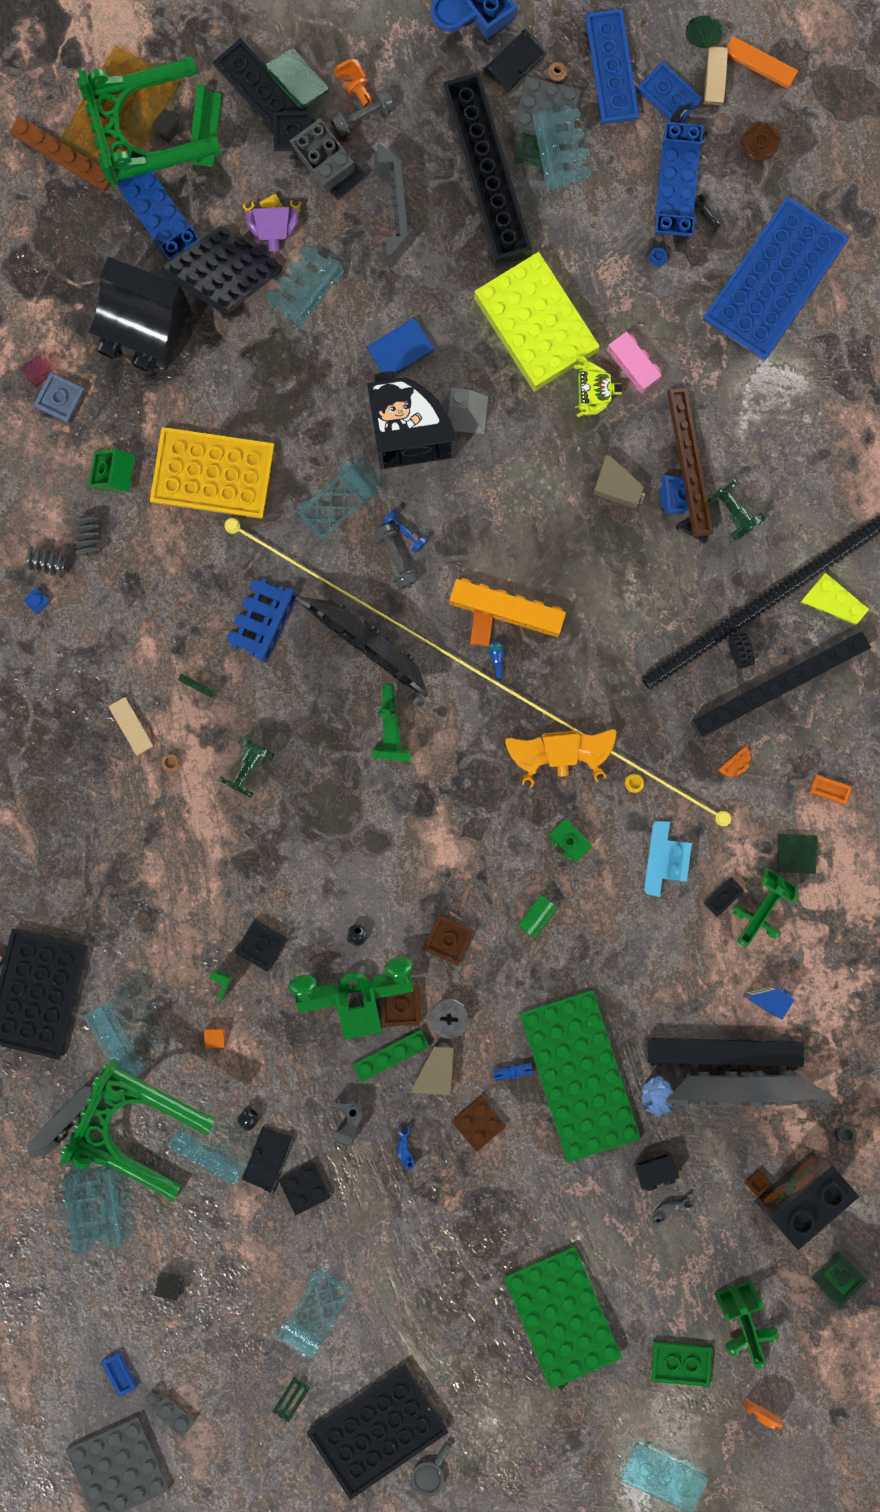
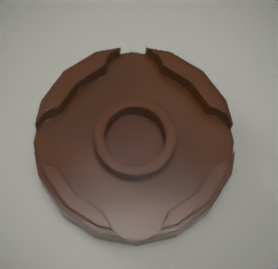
M757 122L750 125L745 131L742 138V148L751 159L757 161L767 160L777 152L780 136L776 128L771 124Z

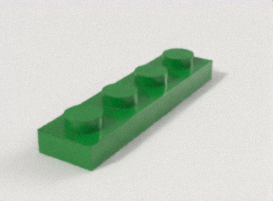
M422 1029L354 1063L352 1066L360 1081L363 1082L429 1048L430 1045Z

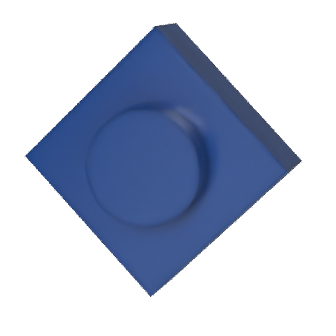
M37 587L23 599L37 615L51 602Z

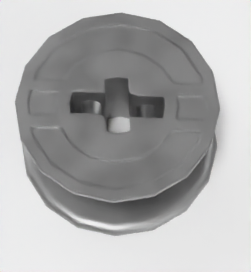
M450 998L436 1003L430 1014V1023L434 1032L440 1037L447 1039L456 1038L463 1034L469 1021L464 1005ZM450 1013L452 1017L458 1018V1020H451L452 1023L448 1024L447 1020H440V1017H447V1014Z

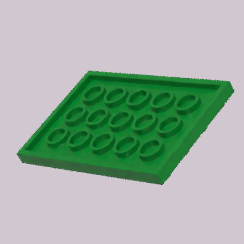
M575 1246L503 1277L550 1390L622 1359Z

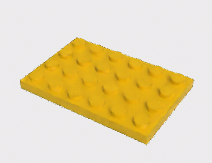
M161 427L150 502L263 519L275 445L274 443Z

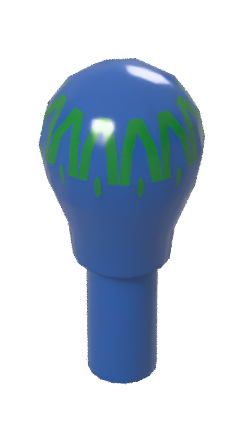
M494 641L488 646V654L495 666L496 679L504 678L502 663L505 648L498 641Z

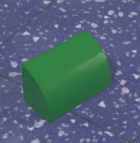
M539 895L517 926L536 939L559 908L544 896Z

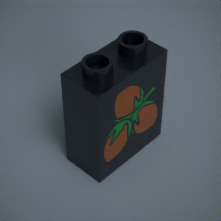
M811 1151L754 1202L785 1238L799 1250L857 1200L859 1195L832 1164L814 1151Z

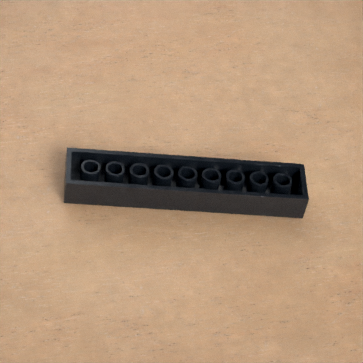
M480 73L443 82V94L494 266L498 267L531 257L532 247Z

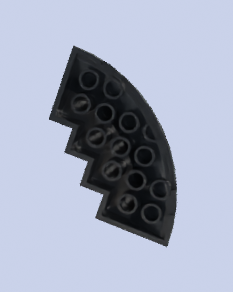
M296 596L295 600L326 627L340 635L351 646L361 651L395 679L422 696H428L419 666L413 662L414 657L406 651L402 653L385 635L382 637L380 635L381 631L373 625L371 626L363 619L359 620L349 613L350 609L342 603L337 605L333 601Z

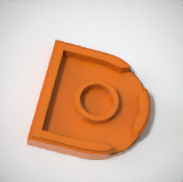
M747 1398L744 1399L742 1405L749 1415L754 1413L755 1417L758 1418L757 1421L771 1429H775V1427L778 1431L782 1429L784 1423L779 1416Z

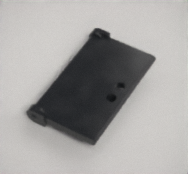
M523 29L519 36L489 64L484 66V69L508 91L546 53L530 37V33Z
M262 1126L242 1180L273 1194L295 1138Z

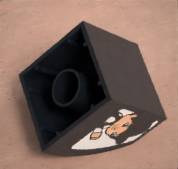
M394 371L378 373L374 376L375 382L367 383L380 470L455 458L456 439L453 426L444 407L430 391L407 377L398 378L397 372Z

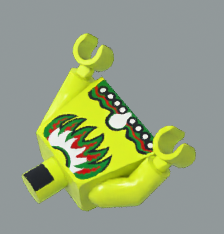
M577 357L575 360L579 361V365H574V368L583 369L578 373L579 405L575 406V408H579L581 413H578L577 417L597 415L610 404L611 395L622 394V384L611 383V375L606 373L604 369L587 361L585 357Z

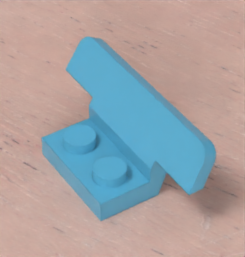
M656 821L653 824L644 888L646 894L660 897L662 879L687 882L692 843L668 841L670 822Z

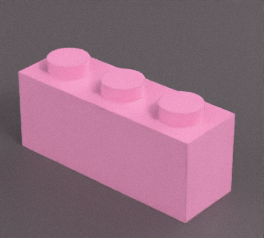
M626 331L608 345L607 351L639 392L643 394L660 380L662 376L661 370L656 364L653 365L651 363L648 353L644 349L641 350L637 345L636 338L633 335H629Z

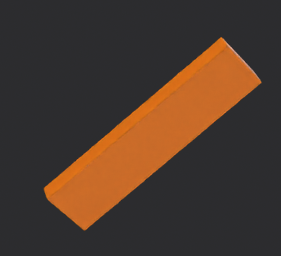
M732 36L726 47L728 48L727 57L786 89H789L798 73V70Z

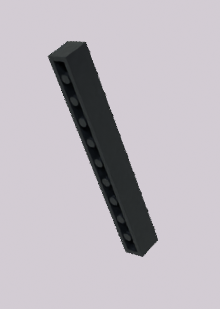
M861 631L692 720L690 724L698 739L859 655L870 649L871 646Z

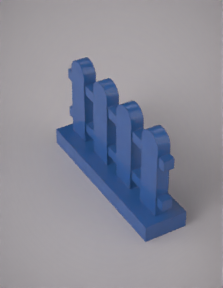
M262 578V581H252L251 589L256 594L254 598L247 597L243 600V606L248 611L246 616L241 614L236 616L235 623L240 626L238 633L230 632L227 635V640L232 644L231 647L237 650L238 647L250 651L248 655L254 657L256 654L255 657L267 663L298 594L290 588H286V591H284L285 588L283 586L275 588L268 585V580ZM261 595L273 599L271 606L259 601ZM254 612L265 616L263 623L251 619ZM246 629L257 634L255 641L243 636Z

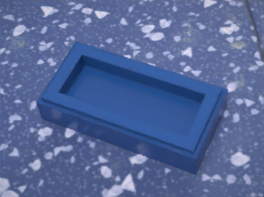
M120 1351L101 1361L118 1397L137 1388V1384Z

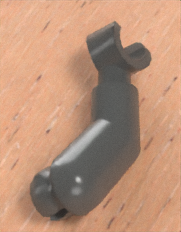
M685 1196L679 1202H664L652 1215L653 1223L658 1226L661 1225L671 1212L678 1211L680 1208L685 1210L692 1209L693 1204L684 1205V1202L690 1201V1198Z

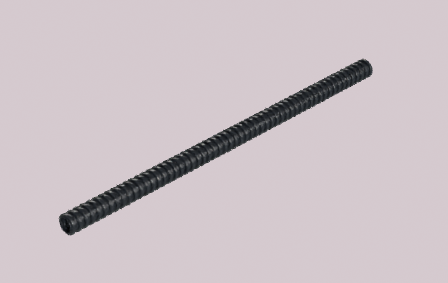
M877 515L875 519L871 520V523L867 522L866 526L863 525L861 529L858 528L856 532H852L851 536L848 535L846 539H842L841 542L837 543V546L833 545L832 549L829 548L827 552H823L822 556L819 555L817 559L814 558L812 562H808V565H804L803 569L800 568L798 572H794L793 576L789 575L788 579L785 578L783 582H779L778 586L775 585L773 587L774 589L770 588L769 592H764V595H760L759 599L756 598L754 602L751 601L749 606L745 605L744 609L741 608L740 612H735V615H731L730 619L726 618L725 622H720V625H716L715 629L712 628L710 632L707 631L705 636L701 635L700 639L697 638L695 640L696 642L692 641L690 646L687 645L686 649L682 648L681 652H676V655H672L671 659L668 658L666 662H662L661 666L657 665L656 669L653 668L651 670L652 672H647L646 676H642L645 686L650 690L653 689V686L657 687L658 683H663L664 679L667 680L668 676H673V673H677L678 669L682 670L683 666L686 667L688 662L692 663V660H696L697 656L701 657L702 653H707V650H711L712 646H717V643H721L722 639L726 640L727 636L730 637L732 635L731 633H736L737 629L740 630L741 626L745 627L746 623H751V620H755L756 616L759 617L761 613L764 614L766 609L770 610L771 606L774 607L776 603H780V600H784L785 596L789 597L790 593H795V590H799L800 586H805V583L808 584L810 580H814L815 576L818 577L819 573L822 574L824 570H828L829 566L833 567L834 563L837 564L839 560L849 556V553L852 554L854 550H858V547H862L863 543L866 544L868 540L871 541L873 537H877L880 534V516Z

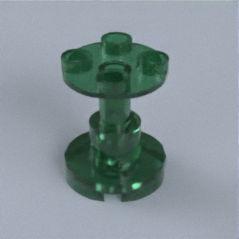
M737 479L730 482L725 489L718 490L712 495L713 497L708 499L709 506L722 500L732 514L729 518L737 528L730 535L734 542L752 531L756 525L759 526L766 520L762 513L752 517L745 506L741 508L730 492L740 485Z
M241 736L238 743L246 747L239 760L242 764L233 781L221 775L218 781L251 798L254 793L243 788L252 768L257 769L263 757L272 761L275 754Z

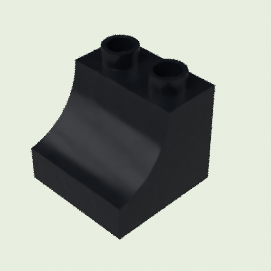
M107 257L99 276V299L89 331L95 343L98 344L95 349L96 352L113 360H117L119 353L133 358L131 365L146 373H152L154 367L166 371L191 310L182 287L173 281Z

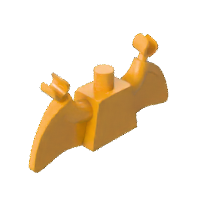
M610 729L595 735L579 734L578 731L542 734V739L541 737L532 740L506 738L505 743L509 754L516 764L525 771H528V774H525L522 778V785H524L526 780H530V788L533 786V774H536L537 769L541 765L549 763L550 767H557V774L562 777L569 775V765H576L577 761L586 762L590 769H593V777L599 782L597 775L603 774L604 778H606L603 769L598 768V766L611 753L616 739V730Z

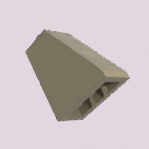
M606 455L593 495L636 508L638 503L642 504L645 493H642L644 486L611 456Z
M438 1042V1045L433 1046L412 1086V1093L451 1095L454 1047L450 1046V1043Z

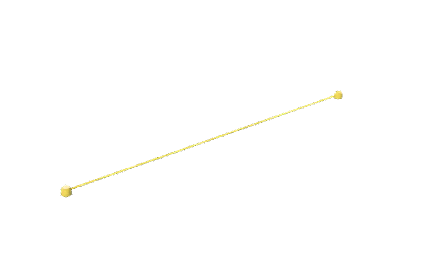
M229 518L226 520L224 526L229 534H236L238 532L243 533L244 535L248 536L249 538L253 539L254 541L258 542L259 544L263 545L264 547L268 548L269 550L273 551L279 556L285 558L286 560L290 561L291 563L295 564L296 566L300 567L301 569L305 570L306 572L310 573L311 575L315 576L316 578L320 579L321 581L325 582L331 587L337 589L338 591L342 592L343 594L347 595L348 597L352 598L353 600L357 601L358 603L362 604L363 606L367 607L368 609L372 610L373 612L377 613L378 615L382 616L388 621L394 623L395 625L399 626L400 628L404 629L405 631L409 632L410 634L414 635L415 637L419 638L420 640L424 641L425 643L429 644L430 646L434 647L435 649L439 650L445 655L451 657L452 659L456 660L457 662L461 663L462 665L466 666L467 668L471 669L472 671L476 672L477 674L481 675L482 677L486 678L487 680L491 681L492 683L496 684L502 689L508 691L509 693L513 694L514 696L518 697L519 699L523 700L524 702L528 703L529 705L533 706L534 708L538 709L539 711L543 712L544 714L548 715L549 717L553 718L559 723L565 725L573 731H578L577 729L573 728L572 726L568 725L567 723L563 722L562 720L558 719L557 717L553 716L552 714L548 713L547 711L543 710L542 708L538 707L537 705L533 704L527 699L521 697L520 695L516 694L515 692L511 691L510 689L506 688L505 686L501 685L500 683L496 682L495 680L491 679L490 677L486 676L485 674L481 673L475 668L469 666L468 664L464 663L463 661L459 660L458 658L454 657L453 655L449 654L448 652L444 651L443 649L439 648L438 646L434 645L433 643L429 642L428 640L424 639L418 634L412 632L411 630L407 629L406 627L402 626L401 624L397 623L396 621L392 620L391 618L387 617L386 615L382 614L381 612L377 611L376 609L372 608L366 603L360 601L359 599L355 598L354 596L350 595L349 593L345 592L344 590L340 589L339 587L335 586L334 584L330 583L329 581L325 580L324 578L320 577L319 575L315 574L309 569L303 567L302 565L298 564L297 562L293 561L292 559L288 558L287 556L283 555L282 553L278 552L277 550L273 549L272 547L268 546L267 544L263 543L257 538L241 530L240 523L237 519ZM611 751V754L714 814L717 825L727 826L730 824L731 815L727 811L714 812L614 751Z

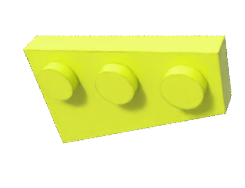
M826 573L822 575L800 601L802 604H807L819 611L832 614L834 617L854 625L869 610Z

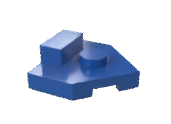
M663 476L661 478L662 487L659 489L661 508H664L665 514H684L688 510L682 476Z

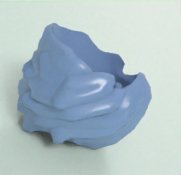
M663 1077L651 1078L643 1086L642 1103L644 1109L658 1117L672 1112V1108L675 1107V1104L666 1103V1099L673 1093L670 1084L663 1080Z

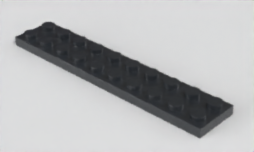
M241 38L213 61V66L273 131V112L307 111ZM312 116V124H313V123H314L315 121H317V120ZM293 151V153L301 160L297 152ZM355 162V172L329 190L337 200L365 177V172Z

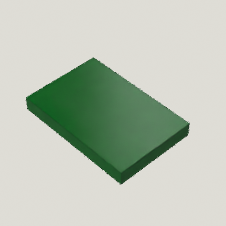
M653 1340L651 1382L710 1387L712 1345Z

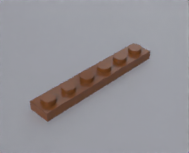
M19 116L9 131L12 136L104 193L111 183L110 181L106 182L101 166Z

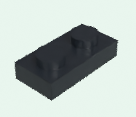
M730 877L703 904L718 917L745 890Z

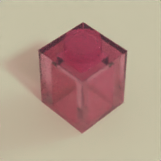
M36 355L20 368L36 388L46 381L50 372L53 373L50 370L53 366L46 358L41 359L39 355Z

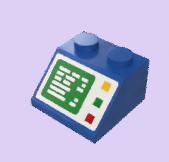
M779 986L777 988L768 987L743 994L744 998L782 1020L795 1000L790 997L792 993Z

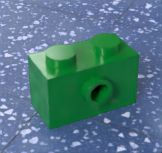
M566 818L548 834L551 837L549 841L556 848L559 846L564 851L562 855L569 862L572 860L577 862L593 847Z

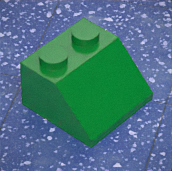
M118 449L94 451L88 488L114 493L128 492L131 485L135 455Z

